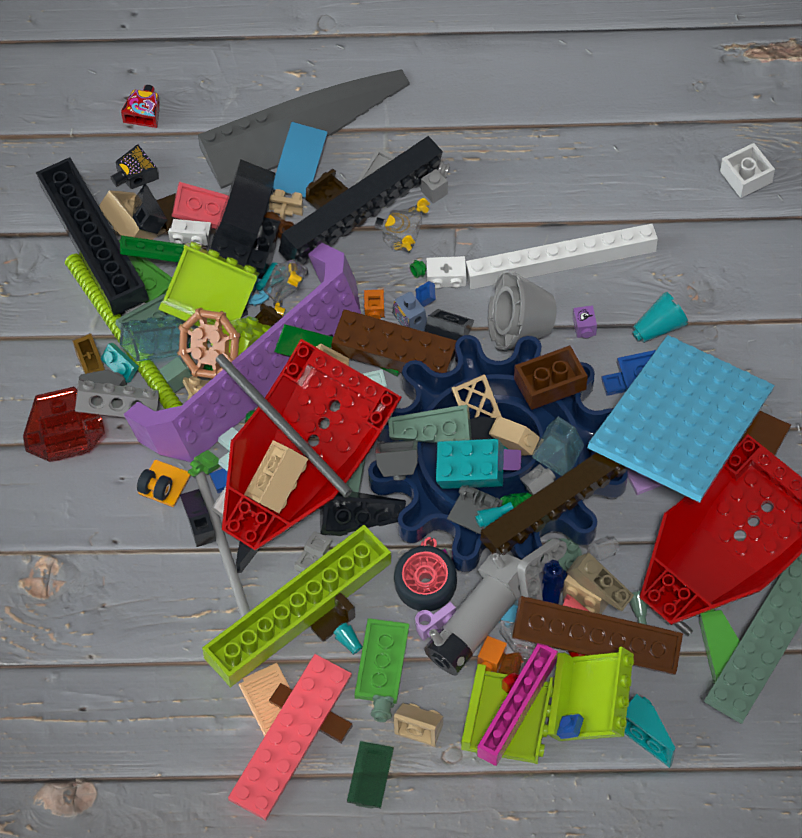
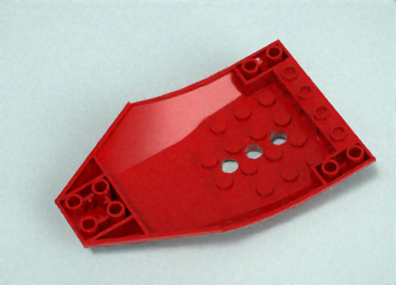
M303 339L299 341L280 375L265 396V399L308 444V440L312 435L319 437L318 445L311 447L345 483H347L369 453L402 398ZM339 401V410L332 411L331 404ZM259 406L241 430L231 439L222 530L255 551L324 506L339 492L308 459L305 470L298 477L297 485L290 492L287 504L281 509L280 513L244 495L273 440L306 457ZM326 418L329 419L330 425L328 428L322 429L320 426L321 421Z
M747 434L736 446L701 502L685 496L667 512H664L639 598L670 625L760 592L802 554V477ZM769 503L774 508L770 512H765L762 510V506ZM751 518H757L760 523L753 527L748 524V521ZM739 530L744 531L746 538L743 541H737L734 538L735 532Z

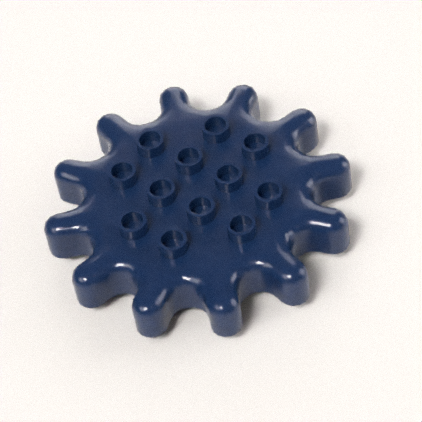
M464 335L455 344V361L457 366L447 373H436L426 364L417 360L409 361L403 366V389L414 399V402L405 408H395L391 417L458 406L452 387L485 374L501 416L526 426L540 438L532 455H521L520 470H503V486L473 487L500 499L509 494L529 493L520 478L539 464L553 472L556 477L553 479L555 481L597 453L587 448L588 444L614 408L594 411L584 406L582 401L593 391L595 372L591 365L580 362L588 375L587 390L531 410L514 380L515 365L541 356V342L536 337L524 336L517 341L511 357L506 360L495 361L489 359L484 354L479 339L475 336ZM481 380L476 383L474 390L484 393L485 387ZM464 388L458 390L460 399L465 402L469 390ZM472 393L469 404L479 407L483 396ZM486 398L482 409L492 413V404L490 399ZM469 407L470 419L475 417L477 410ZM481 412L479 415V417H490L489 415H486ZM387 422L377 440L385 443L404 441L392 440L390 438L389 422ZM418 442L416 468L414 473L406 475L404 480H394L393 476L384 477L377 466V461H373L368 468L369 487L374 493L378 495L403 493L412 499L411 503L398 516V532L401 539L407 543H417L433 531H445L454 537L452 561L455 568L461 572L474 570L479 563L483 550L487 547L480 540L481 534L447 519L460 496V488L442 489L436 482L437 443ZM626 470L620 477L616 476L606 487H600L595 490L593 495L608 498L621 496L626 490L628 471ZM582 499L572 510L567 509L557 520H551L545 524L541 531L533 532L527 540L521 544H515L510 551L514 557L522 560L541 547V538L551 532L562 533L577 545L586 546L592 543L596 537L597 517L583 503L585 499Z

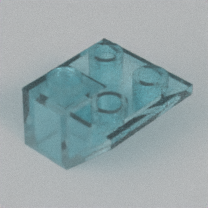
M557 417L548 425L532 457L563 476L574 467L584 444L576 428L560 417Z

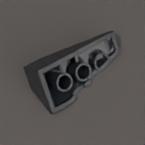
M353 491L348 497H344L338 492L331 501L320 508V534L343 536L358 530L363 525L370 528L398 522L399 513L406 506V500Z

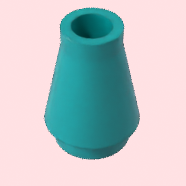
M343 623L333 632L336 636L335 639L353 655L363 648L351 625Z

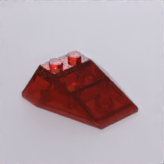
M74 386L35 395L23 434L25 450L48 462L90 453L105 434L102 417L99 414L75 412L77 389Z

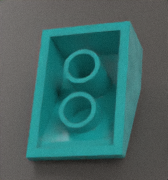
M636 694L627 707V725L624 734L670 768L673 764L676 748L652 703L647 698H641Z

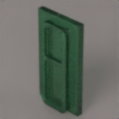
M360 741L347 803L365 808L381 809L394 747Z

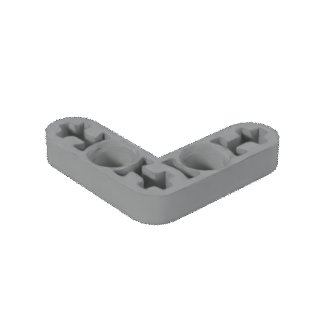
M553 538L519 562L517 573L521 596L543 601L539 573L565 555L567 545L564 541Z

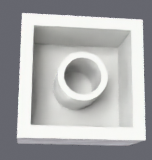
M752 143L722 158L720 172L739 197L742 198L771 184L775 169L758 147Z

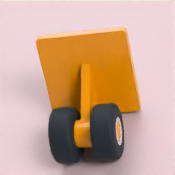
M154 460L150 469H145L141 473L137 482V491L139 495L174 507L191 475L188 471Z

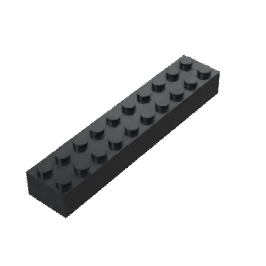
M429 136L425 137L283 232L278 252L290 265L304 264L309 258L308 254L319 244L332 245L337 241L338 237L347 235L354 226L362 225L369 216H375L386 205L390 206L400 195L404 196L412 187L421 185V178L435 169L438 170L443 151Z
M71 157L37 171L36 174L43 192L113 316L149 300L144 283L129 257L120 254L118 238Z

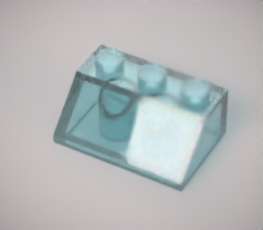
M166 315L162 318L150 317L147 320L140 321L130 320L129 322L121 323L120 345L136 361L178 356L179 326L183 323L173 315ZM187 339V349H189L190 347Z

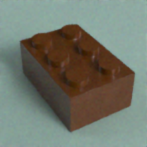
M570 345L515 365L514 380L531 410L587 390L588 375Z

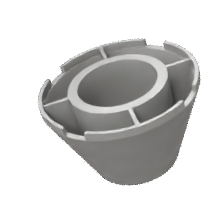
M513 271L503 272L494 284V287H497L494 296H490L488 328L491 340L497 343L496 348L508 350L515 347L517 341L524 336H533L539 339L549 335L556 321L557 308L555 298L551 293Z

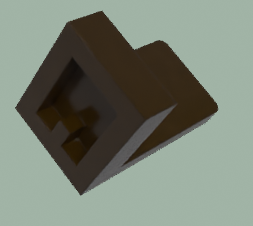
M339 593L335 597V607L313 623L311 630L321 641H326L343 623L348 624L355 618V607L342 593Z

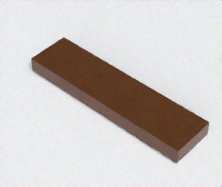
M280 683L269 699V702L282 709L292 689ZM330 711L319 731L342 744L353 725Z

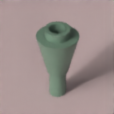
M641 591L633 592L634 596L630 600V605L638 619V623L647 625L648 605L639 598Z

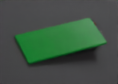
M284 324L274 352L291 356L301 339L315 347L323 344L331 348L334 336Z

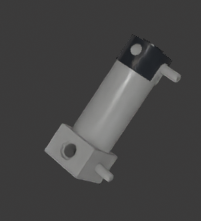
M491 553L478 569L483 578L442 629L439 631L436 629L430 630L429 635L432 639L426 645L424 651L442 670L454 676L458 675L471 659L473 653L512 605L518 606L521 593L517 567L521 561L520 559L509 554L499 555L498 553Z

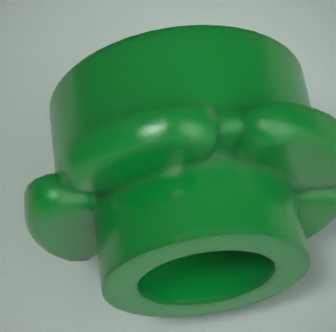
M414 260L410 264V271L415 278L424 277L427 268L423 261Z

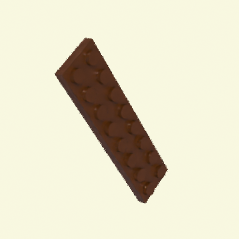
M524 596L519 598L512 639L587 656L618 653L619 647H623L634 654L633 666L670 675H676L683 633Z

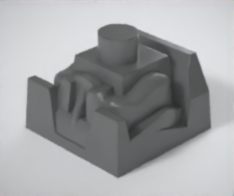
M418 440L377 443L375 452L377 466L384 477L393 476L394 480H404L406 475L414 473L418 461Z

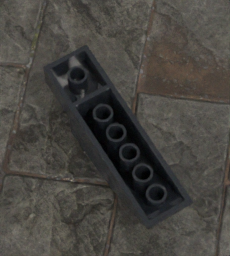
M240 159L209 249L219 252V256L225 259L227 257L233 258L238 261L237 264L245 267L266 211L275 172Z

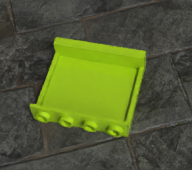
M187 242L183 247V253L165 297L159 306V310L184 321H187L198 308L216 312L223 311L230 321L241 318L260 273L255 272L256 269L252 266L245 265L244 267L237 264L238 261L233 258L227 257L225 259L220 257V253L211 249L206 251L201 248L202 245L196 242ZM207 318V322L215 324L216 319ZM198 320L194 325L199 327L200 321Z
M619 647L618 653L572 657L565 652L558 653L547 735L558 741L624 737L627 725L626 715L627 707L629 706V690L632 682L631 673L634 664V654L623 647ZM580 714L584 720L579 736L561 739L557 735L562 716Z
M477 665L461 741V750L477 753L480 741L508 695L502 689V680L508 676L507 674L486 671V665ZM550 677L549 682L544 683L502 758L538 764L539 757L544 756L545 744H542L543 737L547 738L548 725L545 723L546 718L550 716L551 705H549L553 694V677Z

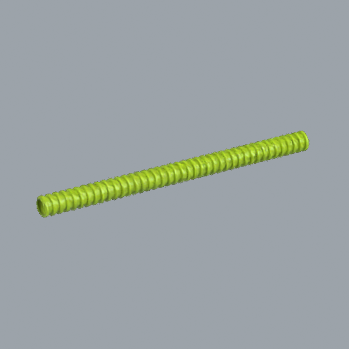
M77 253L69 255L65 260V265L88 296V299L91 300V303L97 309V312L105 321L112 334H114L121 347H123V350L139 366L138 372L147 382V385L154 390H158L160 404L163 405L164 409L182 406L181 401H179V398L157 369V366L151 361V358L145 352L139 340L136 339V336L127 338L115 325L116 319L120 318L121 314L113 316L80 255Z

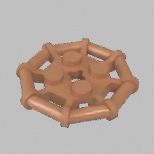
M198 308L187 321L180 324L179 351L177 354L186 363L193 377L199 376L213 379L223 370L216 362V357L220 354H224L230 362L238 357L239 337L241 335L228 320L225 312ZM207 318L216 319V323L209 324ZM199 320L200 326L193 330L191 327ZM222 325L224 326V328L226 329V331L229 333V336H228L227 334H224V333L222 332V330H223ZM188 334L191 335V346L189 349H187ZM208 339H210V343H213V347L208 348ZM229 340H231L230 353H229ZM188 353H192L193 358L198 360L197 365ZM204 365H212L213 371L204 370Z

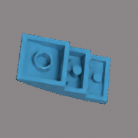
M291 122L272 190L280 189L288 195L297 192L302 194L303 199L306 198V187L309 183L314 182L327 131Z

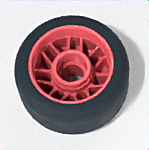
M418 546L404 553L398 560L394 571L397 594L407 606L417 611H434L445 606L452 599L457 587V572L450 556L443 550L433 546ZM425 578H428V579L431 580L430 582H427V583L421 582V581H422L423 579H425Z

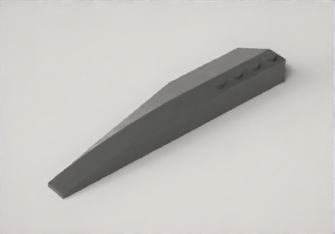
M401 69L324 88L198 134L199 146L222 189L232 185L240 159L267 170L277 168L291 122L327 131V136H332L355 121V118L360 114L364 115L367 113L369 108L374 105L378 106L386 97H391L410 85V82Z

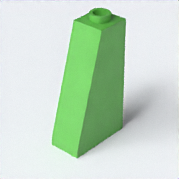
M722 610L707 611L700 614L699 619L714 684L740 643Z

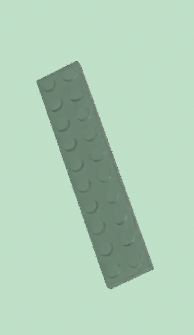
M802 554L782 572L704 701L740 724L745 720L802 624Z

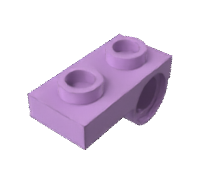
M449 602L435 614L428 610L418 612L415 617V625L420 638L423 641L428 637L431 638L429 635L430 630L436 629L439 631L456 612V607ZM422 621H428V622H429L428 625H422V624H420V623H421Z

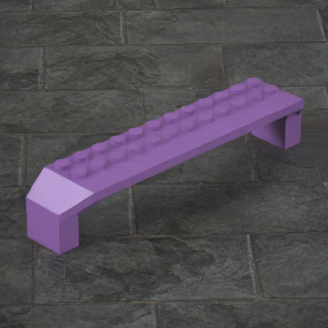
M324 243L319 244L308 254L321 284L231 362L264 398L290 358L288 355L274 352L284 324L334 336L343 309L361 314L357 283L345 254ZM223 369L182 406L153 411L142 403L137 402L124 413V416L138 442L159 455L192 462L194 457L210 449L218 441V437L236 426L246 417L249 411L254 410L258 405Z

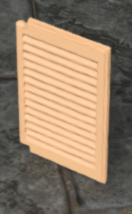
M277 663L244 677V682L239 683V687L264 736L281 710L279 707L271 704L269 699L280 683L289 687Z

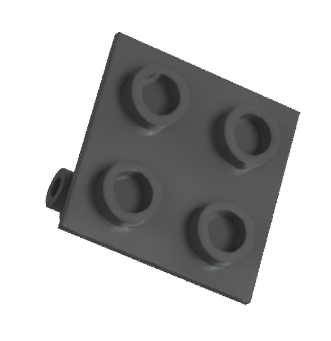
M462 485L459 490L460 496L447 519L481 534V530L484 527L480 528L475 519V516L478 515L477 511L494 507L499 508L503 501L473 487L469 488L468 485Z

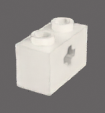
M465 256L426 258L427 282L435 283V288L466 286Z

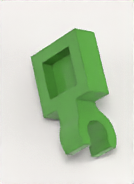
M206 450L194 457V460L190 463L193 468L188 470V473L193 477L202 471L208 475L221 467L218 464L219 458L209 450Z

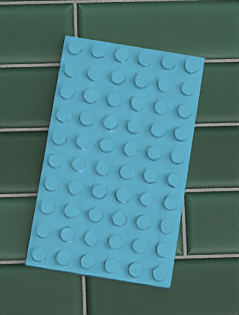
M667 335L592 437L587 448L691 499L701 502L772 393L775 385Z

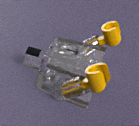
M295 259L275 265L263 290L273 300L274 309L281 316H283L285 308H282L283 299L297 291L304 277L308 275L307 267Z

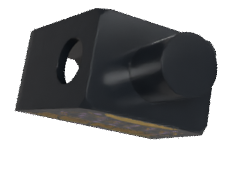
M138 144L116 160L117 173L110 176L115 186L125 181L130 189L159 179L157 167Z

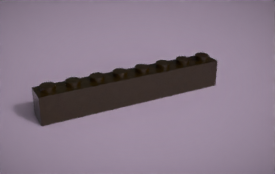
M595 453L483 528L480 540L492 554L505 555L515 544L523 543L530 534L541 531L545 524L551 520H557L567 509L572 510L579 501L591 497L595 490L600 487H606L616 476H622L626 472L627 467L599 453Z

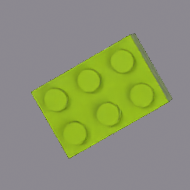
M251 316L230 321L235 330L241 335L239 337L238 356L268 331L271 326L262 325L258 322V319ZM222 325V328H223L222 332H223L224 334H227V335L229 336V333L226 331V329H225L224 326ZM229 340V353L231 348V340Z

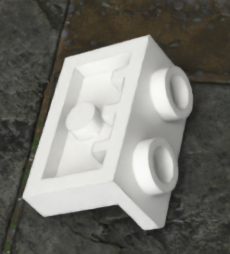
M173 219L172 227L168 231L170 242L186 244L192 241L208 246L212 227L211 222Z

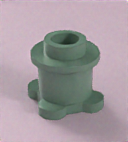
M374 695V710L371 711V716L375 721L386 722L392 717L390 711L394 707V698Z

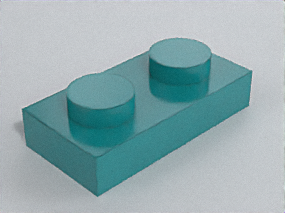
M108 343L101 356V360L112 371L124 376L126 383L132 381L139 368L114 343Z

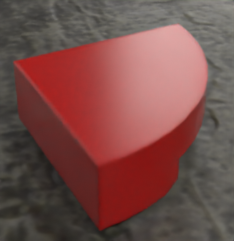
M516 672L509 674L502 680V689L507 694L519 676Z

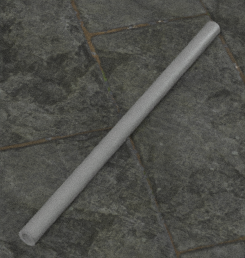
M202 471L195 476L208 510L216 542L242 618L250 612L225 533L222 530L219 515L211 509L214 505V500L205 473Z

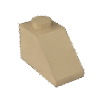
M497 416L489 432L493 438L499 439L506 448L521 450V455H532L540 439L538 435L526 426Z

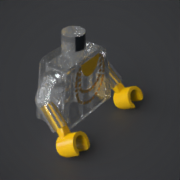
M422 198L417 202V205L407 209L392 210L387 220L377 217L375 228L383 230V241L393 251L403 250L411 253L422 226V214L420 213H428L429 211L427 206L430 203L427 199Z

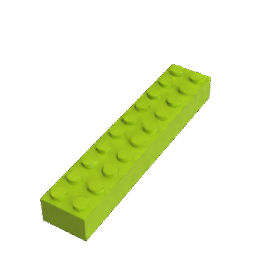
M365 525L361 526L202 647L204 659L231 688L335 607V597L339 593H342L346 598L388 567L391 564V552Z

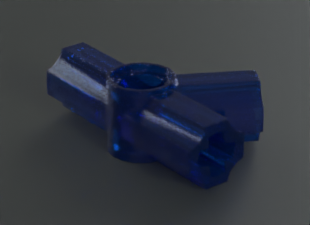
M551 560L549 563H545L542 584H544L542 598L543 601L559 604L567 572L560 566L559 561Z

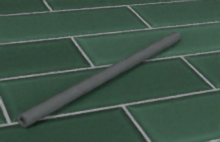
M224 354L218 355L216 362L344 497H348L352 493V489Z

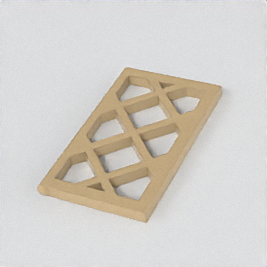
M485 374L452 387L458 406L468 405L470 408L477 410L475 417H479L480 412L489 415L491 418L502 417ZM481 380L485 387L484 393L474 390L476 383ZM463 388L469 390L465 402L460 399L458 390ZM472 393L483 396L479 407L469 404ZM486 398L490 399L493 407L492 413L482 409Z

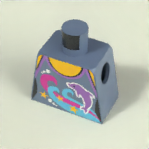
M408 292L395 299L392 314L403 326L424 331L427 322L426 311L414 294Z

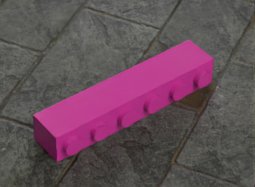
M537 644L477 747V757L495 766L498 765L557 663L558 651L548 646Z

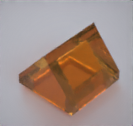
M521 653L505 654L498 673L509 675L516 672L518 674L523 663Z

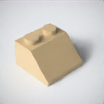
M402 703L394 715V733L427 745L436 746L443 727V716L434 710L426 711L420 709L418 705Z

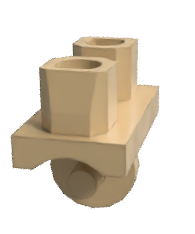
M276 189L274 194L270 195L269 210L280 214L283 220L286 219V215H303V198L301 193L294 192L291 198L285 197V191Z

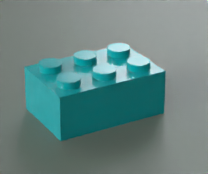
M499 439L437 442L436 482L442 489L461 488L462 485H468L469 488L503 486L504 446Z

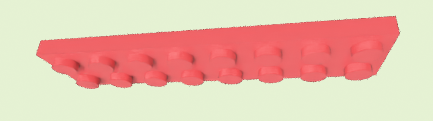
M314 654L230 793L229 801L265 821L267 820L321 726L349 682L352 673Z

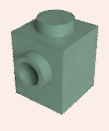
M176 357L159 369L174 392L184 387V377L190 378L192 376L186 363L182 362L179 357Z

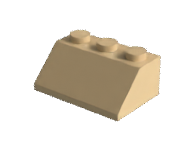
M109 190L99 207L116 232L122 236L150 240L165 232L164 227L161 228L158 234L138 228L133 219L136 193Z
M273 440L244 495L280 513L281 509L287 504L290 492L295 489L298 477L305 470L308 458Z

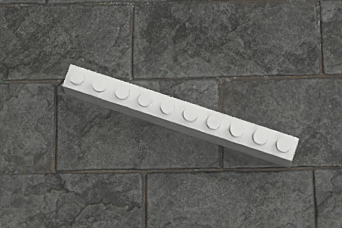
M652 223L466 261V277L470 290L495 284L497 278L505 271H513L524 278H530L656 252L658 238Z

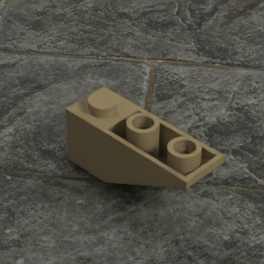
M590 553L578 556L566 571L582 587L620 611L624 610L634 596Z

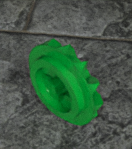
M515 493L505 495L500 500L503 501L502 505L511 502L513 508H515L533 495L530 493Z

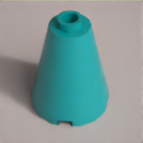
M668 292L663 293L633 326L634 331H632V334L637 341L647 342L688 324L684 311L679 304L676 305L672 301L674 298Z

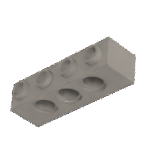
M89 380L78 381L75 412L125 417L124 413L136 404L133 402L136 400L141 401L140 403L153 411H157L158 390L134 388L130 385L117 386L111 383H94Z

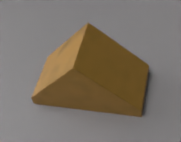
M91 333L72 340L76 356L85 374L105 370Z

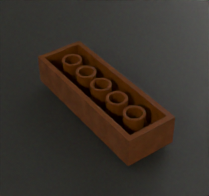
M343 309L332 340V350L347 358L396 370L402 373L403 366L413 360L423 362L436 373H447L450 371L455 356L456 340Z

